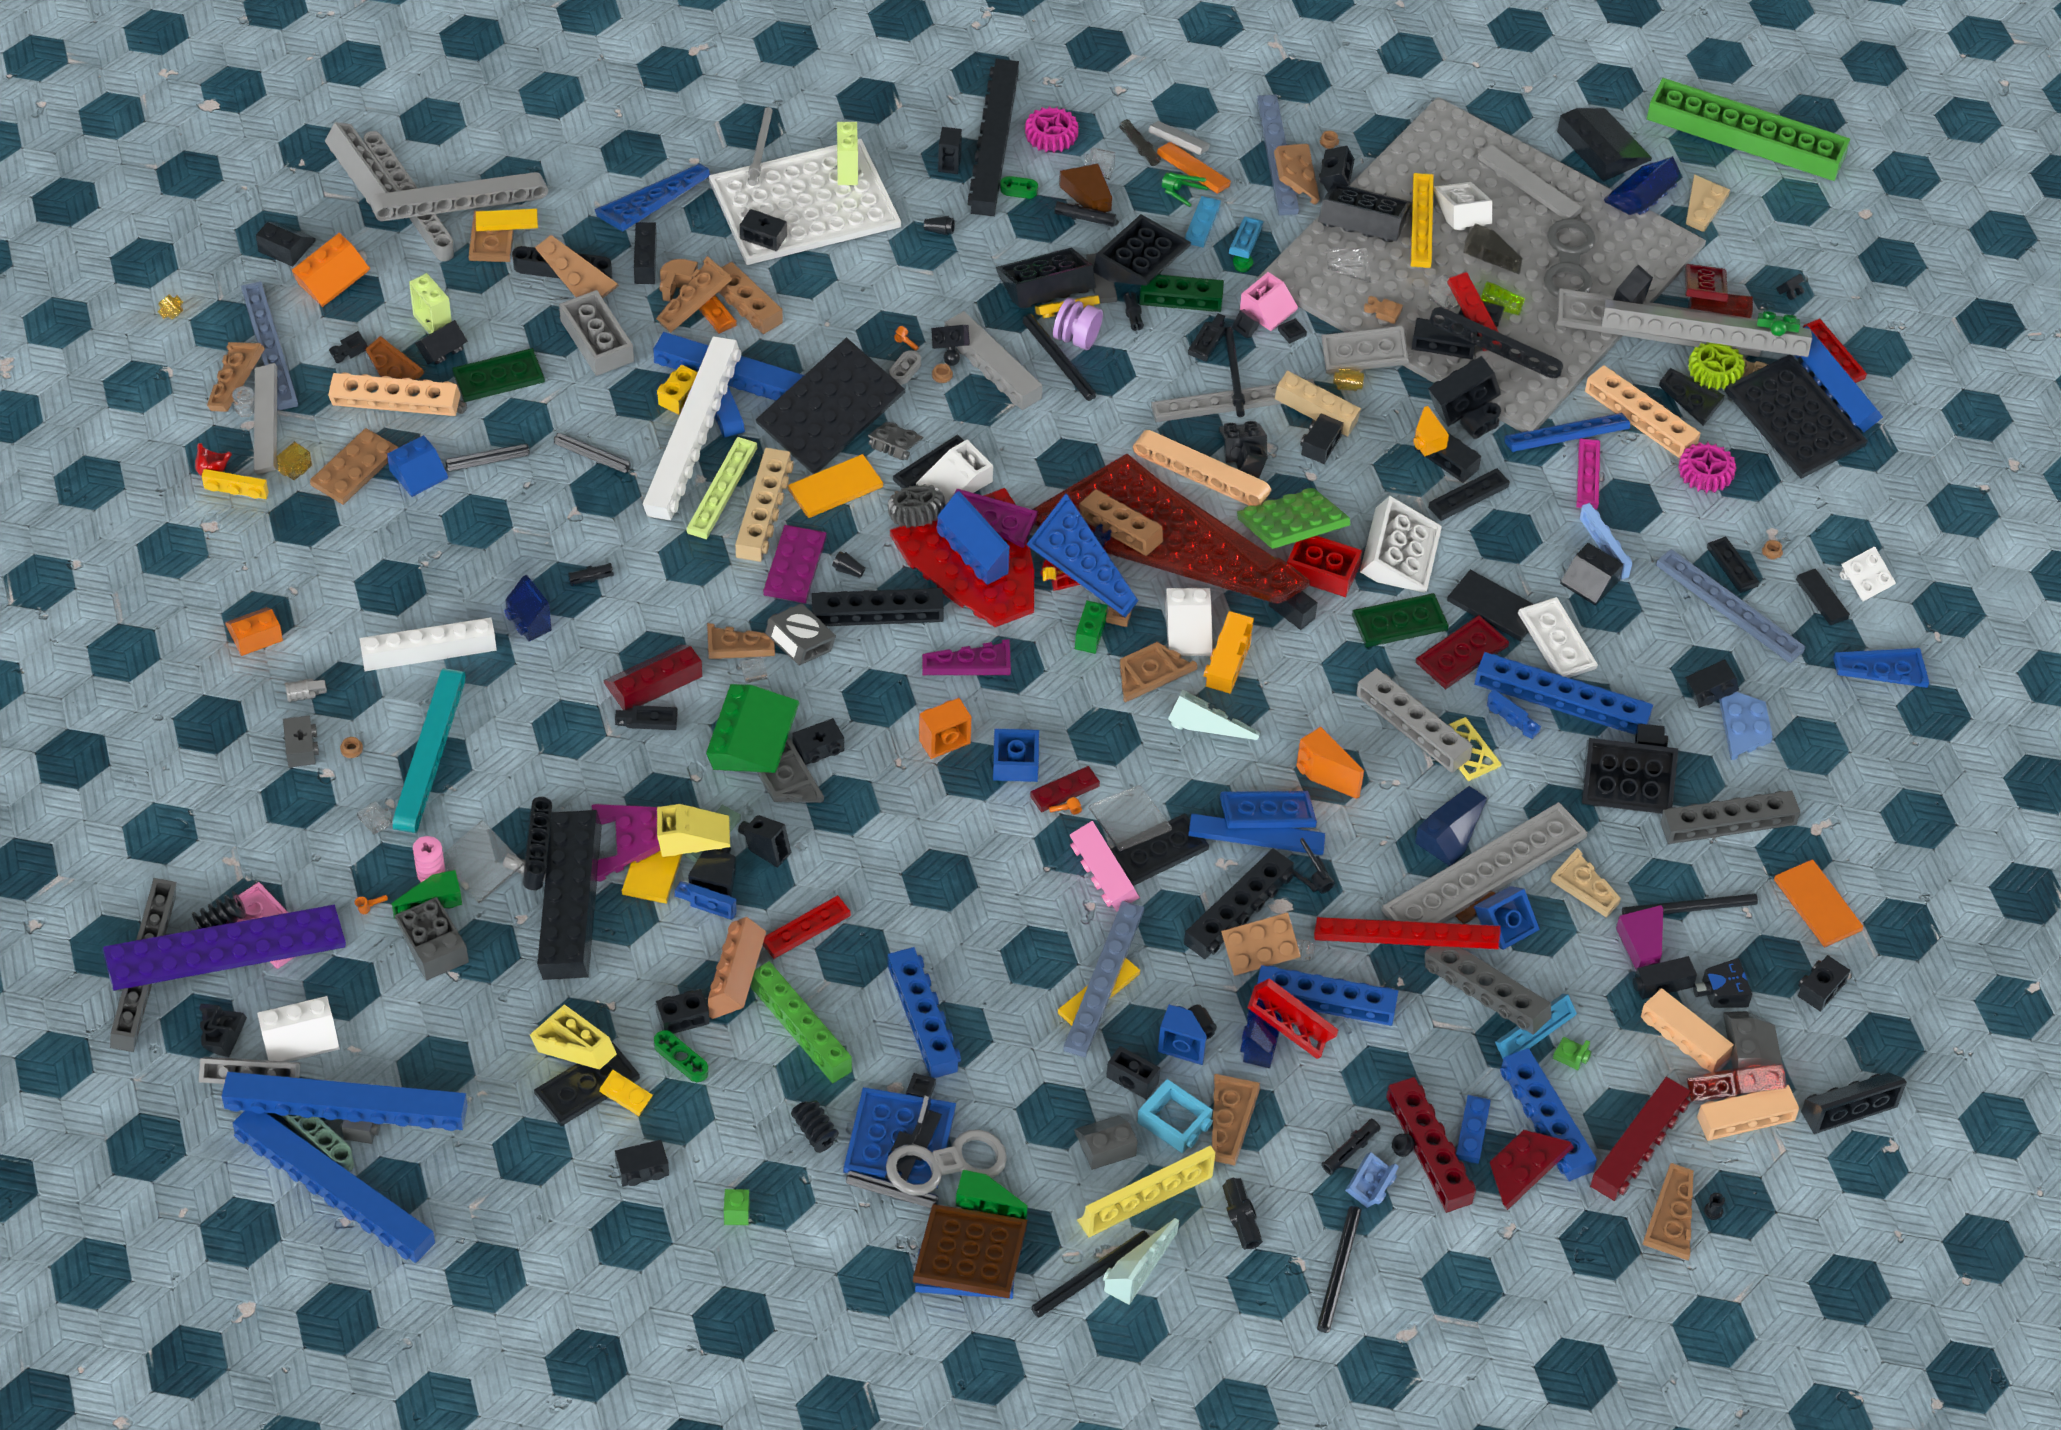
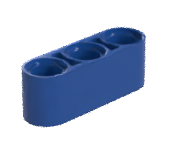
M728 387L726 394L722 396L720 409L716 411L714 416L723 438L745 433L742 417Z

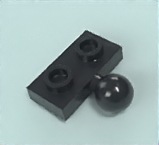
M969 325L931 328L932 348H947L943 356L944 362L949 366L958 364L960 355L955 350V347L970 346Z

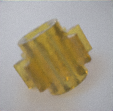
M168 294L158 303L161 308L157 312L163 319L169 317L172 320L183 311L180 306L184 302L178 295L172 297Z

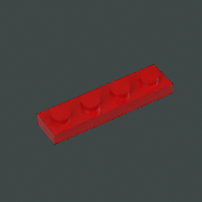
M1465 272L1449 278L1447 283L1465 317L1498 332L1468 273ZM1477 332V336L1481 337L1482 334ZM1492 341L1493 344L1501 345L1499 341Z
M1821 319L1803 325V328L1808 326L1855 383L1866 378L1867 373Z
M837 895L764 937L762 945L771 957L775 959L850 917L851 911Z

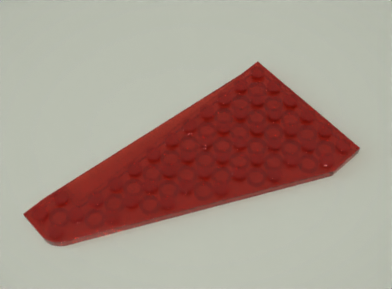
M1129 454L1121 456L1032 509L1038 511L1034 524L1040 527L1065 494L1070 497L1080 512L1079 503L1096 489L1114 500L1125 504L1130 509L1141 513L1148 519L1159 523L1163 531V542L1145 556L1088 524L1107 554L1273 603L1286 601L1309 587V579L1280 558H1274L1173 490Z

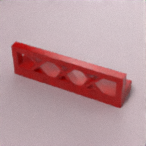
M1270 978L1254 986L1247 1008L1316 1059L1320 1058L1326 1042L1337 1037L1339 1030ZM1258 998L1264 1002L1266 1010L1256 1005ZM1274 1011L1281 1014L1282 1023L1277 1020ZM1291 1024H1295L1298 1027L1301 1035L1294 1033ZM1310 1036L1318 1041L1316 1048L1311 1045Z

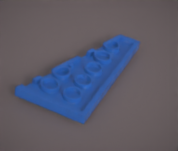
M1065 494L1026 545L1126 618L1139 600L1070 497Z

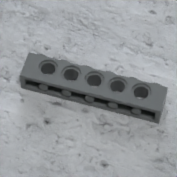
M1792 790L1777 791L1771 794H1757L1745 798L1736 797L1731 800L1712 801L1699 805L1692 804L1679 808L1671 807L1663 810L1660 824L1667 843L1675 844L1797 825L1800 809Z
M1431 946L1425 952V968L1429 972L1437 974L1445 979L1448 984L1454 985L1466 995L1474 997L1485 1007H1490L1503 1018L1517 1024L1522 1030H1526L1534 1035L1551 1019V1003L1463 948Z

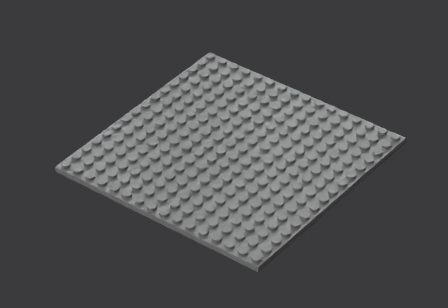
M1437 97L1350 184V187L1412 202L1414 173L1434 174L1433 187L1472 182L1492 200V224H1486L1481 228L1470 226L1464 230H1455L1446 222L1433 192L1431 268L1410 267L1412 203L1400 237L1397 241L1393 242L1383 241L1381 237L1377 236L1366 237L1357 231L1346 232L1343 228L1337 226L1332 228L1326 227L1323 223L1318 222V216L1257 277V280L1267 272L1271 273L1285 283L1298 307L1343 332L1404 326L1409 364L1403 366L1435 383L1446 378L1453 371L1464 367L1472 359L1411 350L1416 319H1430L1432 310L1436 307H1442L1458 314L1460 306L1447 281L1451 277L1467 272L1482 301L1504 306L1499 326L1496 327L1499 333L1555 357L1563 363L1561 376L1549 378L1491 351H1483L1482 347L1475 345L1473 359L1482 356L1495 372L1501 395L1490 402L1500 406L1501 414L1498 417L1499 420L1520 432L1537 430L1623 335L1556 325L1558 298L1552 295L1545 287L1544 276L1551 266L1559 263L1560 254L1548 242L1547 233L1551 225L1563 218L1478 160V154L1492 144L1582 206V212L1573 219L1581 220L1588 224L1594 231L1596 239L1593 248L1587 253L1580 255V266L1586 269L1592 278V287L1589 293L1614 297L1621 283L1637 265H1640L1653 277L1644 301L1653 303L1682 272L1686 264H1689L1703 249L1706 240ZM1564 228L1556 233L1557 239L1567 246H1580L1587 241L1585 234L1575 228ZM1560 272L1552 278L1554 284L1562 289L1575 291L1584 285L1581 277L1572 272ZM1369 296L1376 297L1380 302L1385 298L1403 305L1402 312L1395 324L1376 318L1375 312L1367 313L1364 311L1365 303L1368 304ZM1435 315L1437 319L1444 320V317ZM1511 349V351H1512L1513 353H1516V354H1519V353H1520V352H1519L1518 350H1516V349ZM1529 358L1531 361L1539 362L1537 358ZM1548 366L1551 370H1558L1554 366Z

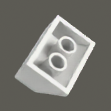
M327 996L257 1013L268 1061L290 1062L340 1050Z

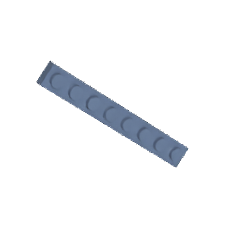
M1258 95L1257 105L1278 215H1296L1299 213L1296 192L1279 180L1274 150L1278 146L1286 145L1277 95Z
M262 282L242 285L241 290L256 341L265 348L261 355L263 364L275 363L277 366V411L297 407V398Z
M1670 549L1657 560V567L1787 662L1792 663L1804 652L1805 646L1674 550Z
M1125 901L1121 902L1064 1044V1052L1086 1058L1144 913V907Z

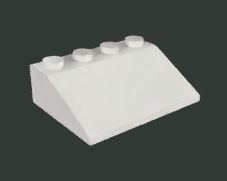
M1389 496L1375 508L1360 573L1378 583L1425 593L1428 589L1442 526Z

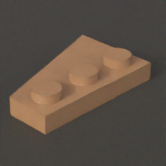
M707 623L709 659L775 656L774 641L765 633L750 630L745 633L734 631L733 627L726 626L725 629L715 628V624Z

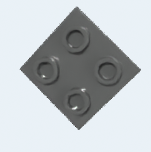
M885 422L868 435L870 437L869 445L873 449L880 452L883 451L885 454L888 452V455H893V457L900 460H908L910 456L908 450L923 439V436L918 435L915 431L900 428L893 422Z

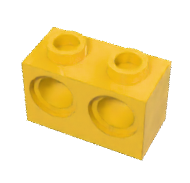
M681 364L676 371L674 370L670 374L669 379L659 386L657 390L658 405L680 415L698 372Z

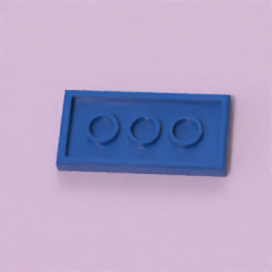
M1308 791L1221 792L1220 794L1227 828H1313L1317 824Z

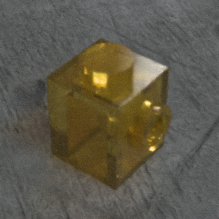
M295 441L276 456L279 472L292 480H296L300 475L305 474L307 469L312 466L310 452Z

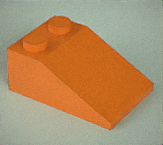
M1322 727L1317 728L1300 739L1296 766L1301 774H1305L1313 782L1357 799L1360 797L1364 770Z

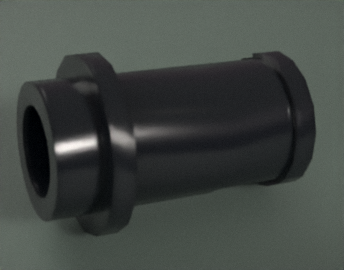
M1713 1193L1710 1195L1709 1203L1704 1208V1213L1708 1219L1717 1220L1722 1217V1207L1725 1203V1198H1722V1194Z

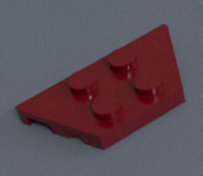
M1523 1130L1490 1161L1504 1207L1507 1210L1511 1208L1574 1148L1572 1143Z

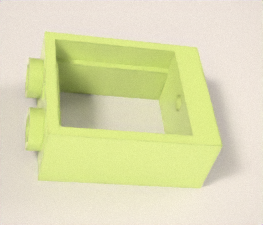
M837 122L838 185H858L857 122Z
M427 273L409 281L413 316L429 334L452 322L448 296Z

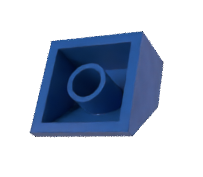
M424 435L387 453L390 472L411 497L448 479V474L436 449Z
M1509 886L1474 905L1481 925L1501 926L1499 947L1502 950L1540 930L1524 888Z
M1169 1004L1160 1026L1158 1052L1203 1065L1207 1040L1205 1032L1192 1011L1182 1006Z

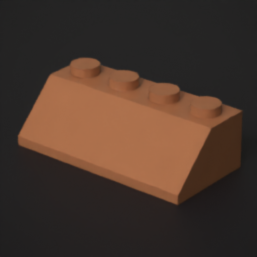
M748 917L733 921L728 927L727 938L722 947L721 958L717 964V971L708 997V1010L711 1019L744 1008L766 934L763 928Z

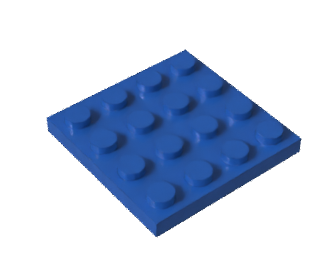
M863 1087L844 1164V1173L852 1170L889 1180L885 1176L887 1173V1160L893 1152L891 1149L899 1131L912 1135L919 1119L924 1098ZM931 1099L929 1110L940 1113L942 1116L927 1148L929 1151L933 1152L947 1148L956 1103ZM916 1160L907 1183L920 1185L931 1179V1168L925 1160Z

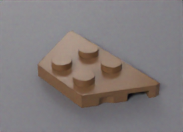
M1309 144L1278 146L1274 150L1279 180L1290 186L1298 194L1304 192L1310 196V202L1316 205L1320 199Z
M1158 642L1121 658L1119 663L1123 701L1126 703L1197 670L1198 664L1193 660L1188 662L1180 658V653L1169 650Z

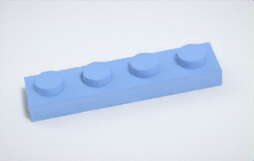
M1590 503L1582 505L1581 522L1601 551L1623 563L1621 580L1628 578L1632 567L1631 558L1624 553L1620 542L1615 540L1608 525H1605L1601 520L1599 512Z

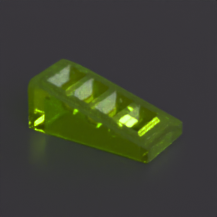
M1486 281L1481 295L1482 301L1504 306V312L1520 315L1525 302V298Z

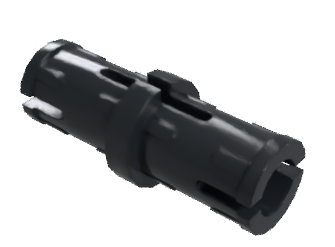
M1127 292L1123 296L1126 304V316L1130 320L1132 330L1137 331L1135 324H1137L1138 330H1141L1144 327L1141 318V306L1138 305L1136 293L1131 292L1132 298H1130L1129 292Z
M608 563L596 567L587 566L584 570L569 572L570 585L574 586L589 581L594 583L598 579L613 577L612 565Z

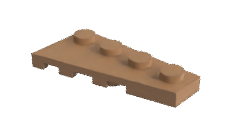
M552 235L535 247L575 298L595 290L604 298L619 286L618 283Z

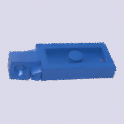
M1492 690L1488 694L1487 707H1489L1492 713L1502 716L1509 725L1516 726L1523 732V735L1530 739H1533L1540 732L1541 726L1531 720L1526 711L1496 690Z
M680 881L675 889V897L689 901L691 907L730 920L734 919L736 915V899L729 895H723L708 888H702Z

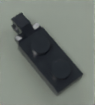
M1218 313L1213 322L1206 321L1189 347L1188 355L1205 362L1208 361L1224 335L1225 315Z
M633 705V708L627 710H616L615 725L626 726L632 729L676 730L678 708Z

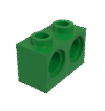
M1086 600L1076 631L1075 650L1096 654L1106 624L1108 605Z

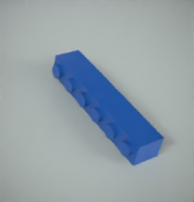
M1811 330L1812 341L1808 357L1794 356L1796 359L1801 357L1804 360L1801 365L1808 373L1813 371L1815 376L1812 378L1820 387L1824 385L1827 388L1824 392L1832 401L1834 399L1837 400V407L1844 415L1847 413L1852 424L1856 428L1859 427L1864 433L1882 419L1883 416Z

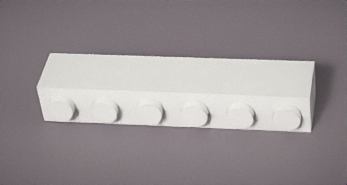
M491 617L359 638L365 671L497 651Z

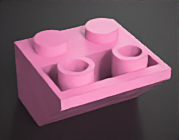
M1269 272L1241 294L1240 310L1245 309L1260 320L1259 322L1262 326L1270 331L1274 330L1298 309L1285 283Z

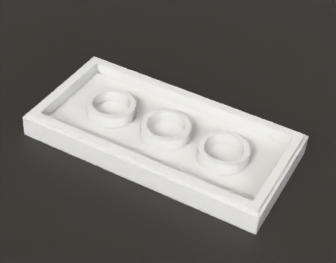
M1557 597L1519 609L1518 614L1554 674L1571 678L1597 668V662Z

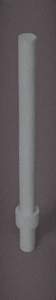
M770 107L765 108L753 163L749 167L748 173L750 176L748 184L750 186L756 185L757 177L761 173L760 164L773 112Z

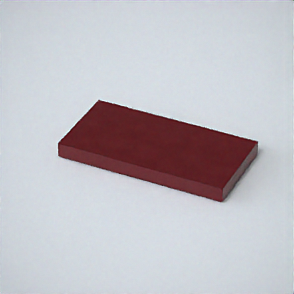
M1686 264V296L1727 302L1726 270L1723 268Z
M1478 615L1418 656L1415 663L1446 690L1478 668L1484 652L1496 655L1509 646V641Z

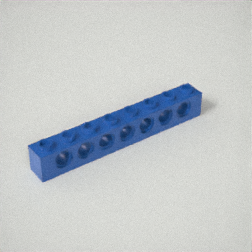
M1484 652L1474 684L1634 735L1636 734L1638 724L1648 725L1653 709V704L1643 700H1637L1624 694H1618Z

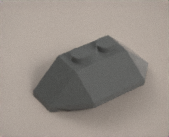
M1747 1011L1724 1012L1723 1017L1727 1039L1734 1044L1731 1061L1737 1093L1760 1092L1782 1067L1775 1025Z

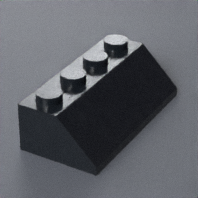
M1889 1072L1882 1075L1875 1074L1867 1080L1853 1081L1848 1086L1842 1088L1835 1087L1820 1095H1810L1805 1099L1801 1113L1813 1134H1817L1897 1108L1907 1082L1904 1078Z

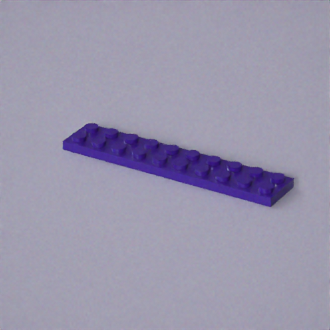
M334 904L103 946V954L114 991L345 948L346 941Z

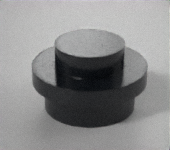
M1398 1134L1392 1140V1149L1399 1157L1408 1156L1415 1145L1414 1138L1409 1134Z

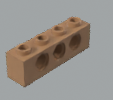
M732 261L721 267L731 276L732 280L717 293H720L729 305L735 307L738 313L751 323L753 328L765 334L783 323L782 308Z
M1095 489L1079 503L1080 514L1088 524L1145 556L1163 542L1162 526L1159 523L1130 509L1107 494Z

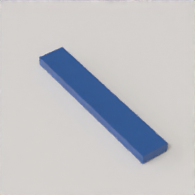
M1623 413L1506 435L1504 438L1505 444L1514 452L1630 429V421Z
M1191 814L1188 836L1307 853L1300 842V839L1304 838L1313 854L1323 855L1325 833L1294 828H1227L1225 818Z

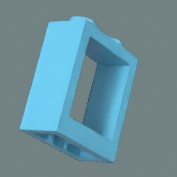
M1166 1079L1138 1110L1137 1123L1183 1154L1188 1147L1192 1148L1196 1144L1198 1136L1202 1132H1207L1213 1123V1120H1211L1212 1109ZM1170 1099L1198 1117L1183 1134L1156 1116Z

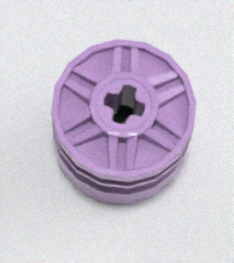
M1067 298L1057 314L1053 328V337L1057 340L1062 339L1065 343L1070 342L1073 338L1074 346L1089 350L1100 331L1103 311L1091 305H1087L1083 309L1082 302H1076L1072 298Z

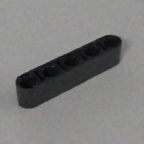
M519 246L512 251L513 267L517 273L559 278L536 248ZM577 253L612 279V265L609 258Z
M546 797L534 798L531 805L522 881L524 887L529 890L541 889L545 877L552 814V802Z

